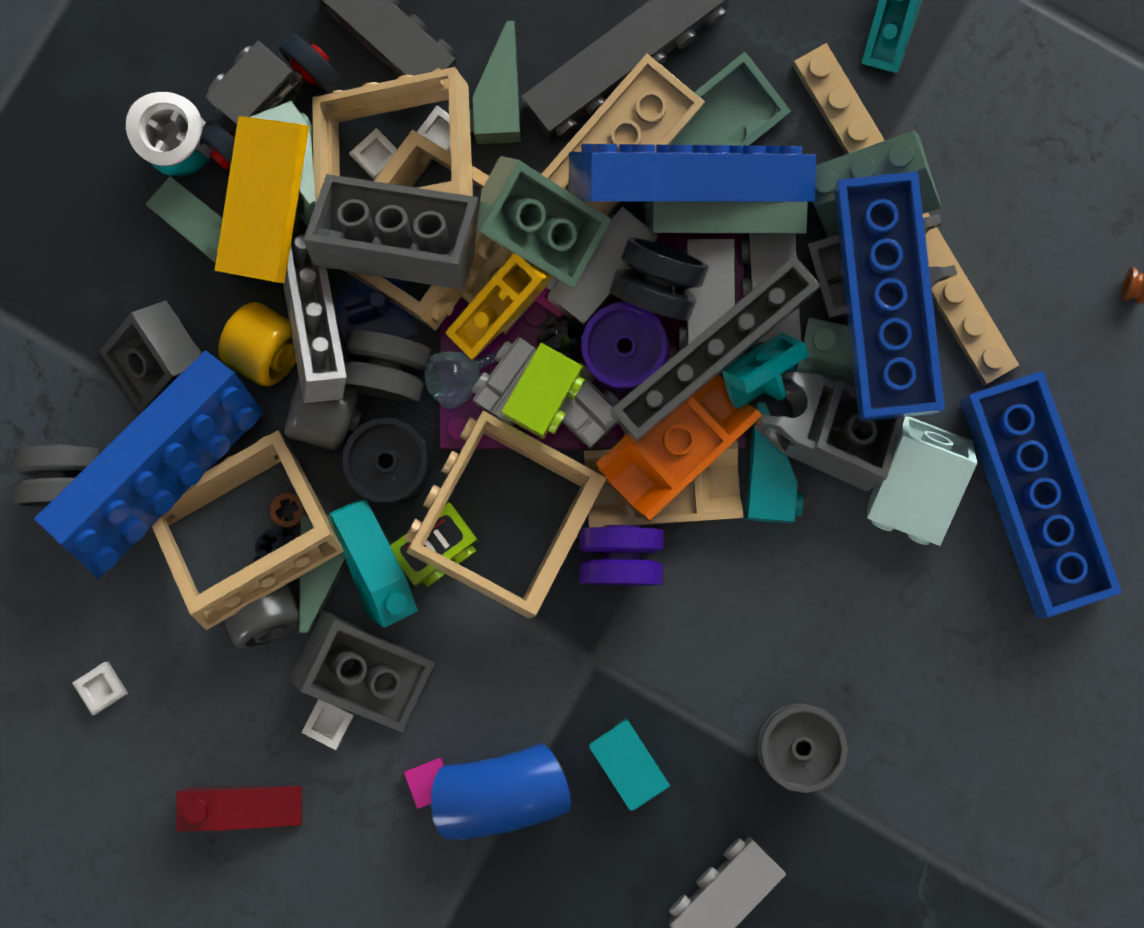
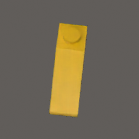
M513 253L447 329L445 334L471 360L475 359L538 297L554 277Z

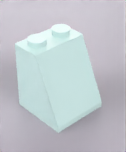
M905 417L887 479L873 488L867 505V519L872 520L871 522L882 530L893 531V529H897L907 533L908 537L917 543L929 545L931 542L941 546L977 465L973 440L912 417Z

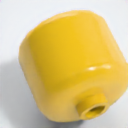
M250 302L243 305L226 322L218 344L220 359L227 367L257 385L270 387L279 383L296 364L289 318L262 303Z

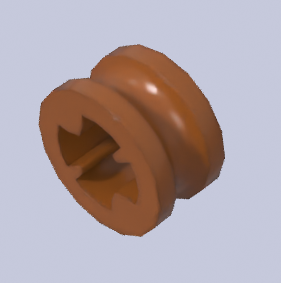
M1135 267L1128 269L1121 290L1122 300L1129 301L1131 298H1134L1136 303H1144V271L1138 273Z
M290 493L280 494L275 497L270 506V516L273 521L285 528L299 526L301 524V516H306L307 514L300 498ZM290 500L289 504L294 505L296 503L298 506V510L293 513L294 519L291 521H287V517L283 516L280 518L279 511L284 509L283 502Z

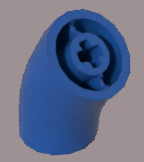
M541 743L495 758L445 765L437 772L431 791L433 821L438 833L446 840L473 839L508 833L552 820L567 814L571 809L569 788L563 771L552 751Z

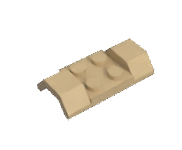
M738 441L733 442L650 521L634 511L605 480L588 513L589 528L604 527V525L639 526L744 518L739 488ZM611 449L584 451L585 466L602 475L595 464Z

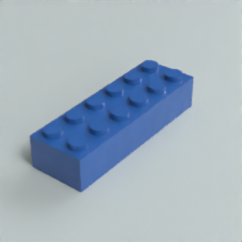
M582 144L581 152H569V192L583 201L815 202L816 154H802V146L656 145L655 152V145L619 144V152H617V144Z
M918 171L838 180L834 188V199L859 422L938 414L945 410Z
M205 350L54 498L34 520L99 580L108 570L115 566L117 561L137 541L143 538L152 525L167 513L192 485L201 479L207 470L228 452L229 448L247 430L255 425L257 420L264 414V411L236 374Z
M1040 371L970 394L961 399L960 403L1036 618H1048L1122 593L1044 372Z

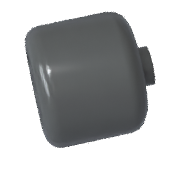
M298 377L284 423L285 436L291 440L325 450H338L344 444L348 432H354L357 429L362 410L356 409L358 399L356 385L345 384L343 399L304 403Z
M286 584L269 595L247 604L236 614L225 619L224 624L234 646L242 649H251L276 641L294 630L300 623V610L289 585Z

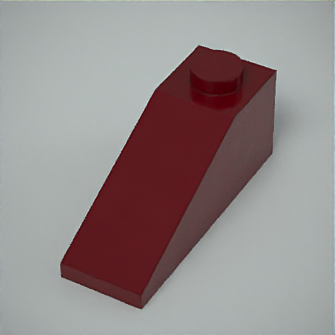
M302 785L186 787L176 791V831H221L302 825Z

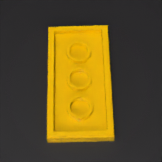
M238 116L214 271L285 283L309 126Z

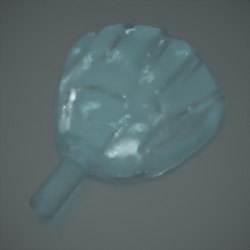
M439 352L433 354L424 370L427 390L445 409L459 407L474 394L472 389L480 378V368L496 362L494 358L497 354L492 352L477 360H471L465 353Z

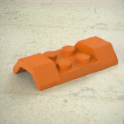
M719 374L636 445L626 435L595 465L602 475L606 477V481L629 506L646 520L650 521L751 427L762 414L749 404H745L738 409L732 406L725 381Z

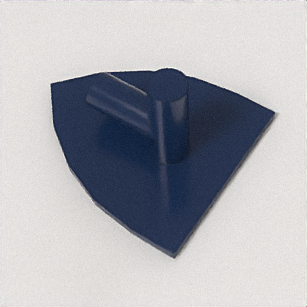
M383 277L404 291L401 280ZM358 279L346 288L333 304L338 333L344 338H347L350 330L385 333L404 339L419 335L412 315L386 299L381 292L374 291Z

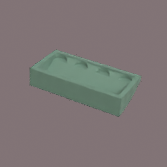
M743 52L694 92L705 101V105L671 145L749 146L790 113L791 110L748 54Z
M640 201L644 222L652 233H807V202Z

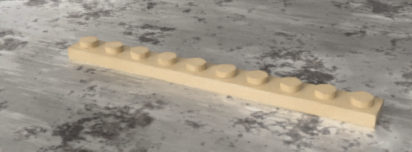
M827 43L793 62V68L845 155L885 141ZM929 213L923 214V218L930 216ZM934 228L925 234L929 267L955 265L957 275L934 285L931 288L932 299L984 386L1016 368L1019 364L938 228Z

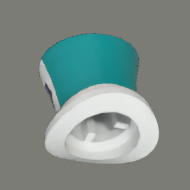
M155 92L139 98L129 109L126 117V132L130 144L143 159L150 162L161 173L177 177L191 175L205 166L210 158L209 154L212 152L201 139L205 122L197 108L188 99L170 92Z

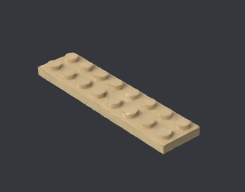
M646 53L543 171L542 175L569 192V152H581L582 144H617V152H619V144L655 145L656 152V145L672 144L704 107L705 101ZM621 201L584 202L607 215L609 212H613ZM499 245V249L494 257L487 260L477 274L473 286L465 291L461 297L470 304L513 252ZM534 301L502 331L505 335Z

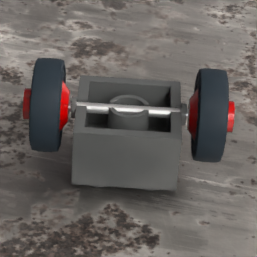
M291 33L278 47L283 57L290 64V69L258 40L252 47H245L237 55L235 65L226 75L220 74L213 80L209 86V93L206 95V98L219 117L236 131L238 116L251 117L289 101H292L294 104L304 94L300 86L303 81L311 84L325 95L330 94L339 85L341 79L328 63L330 60L328 56L315 44L309 45L305 40ZM210 119L203 125L201 139L212 150L209 155L223 169L227 170L231 167L235 133L224 129L220 124Z

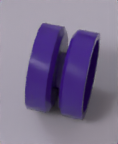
M628 302L614 303L600 309L588 321L582 335V356L588 370L605 387L620 393L632 392L668 362L669 341L661 321L652 312ZM626 341L627 344H632L633 346L629 353L623 354L619 352L621 349L618 345Z
M604 525V527L580 529L579 549L585 553L603 554V559L584 560L579 564V584L664 585V565L658 561L640 560V555L658 554L664 550V530L640 528L637 525Z

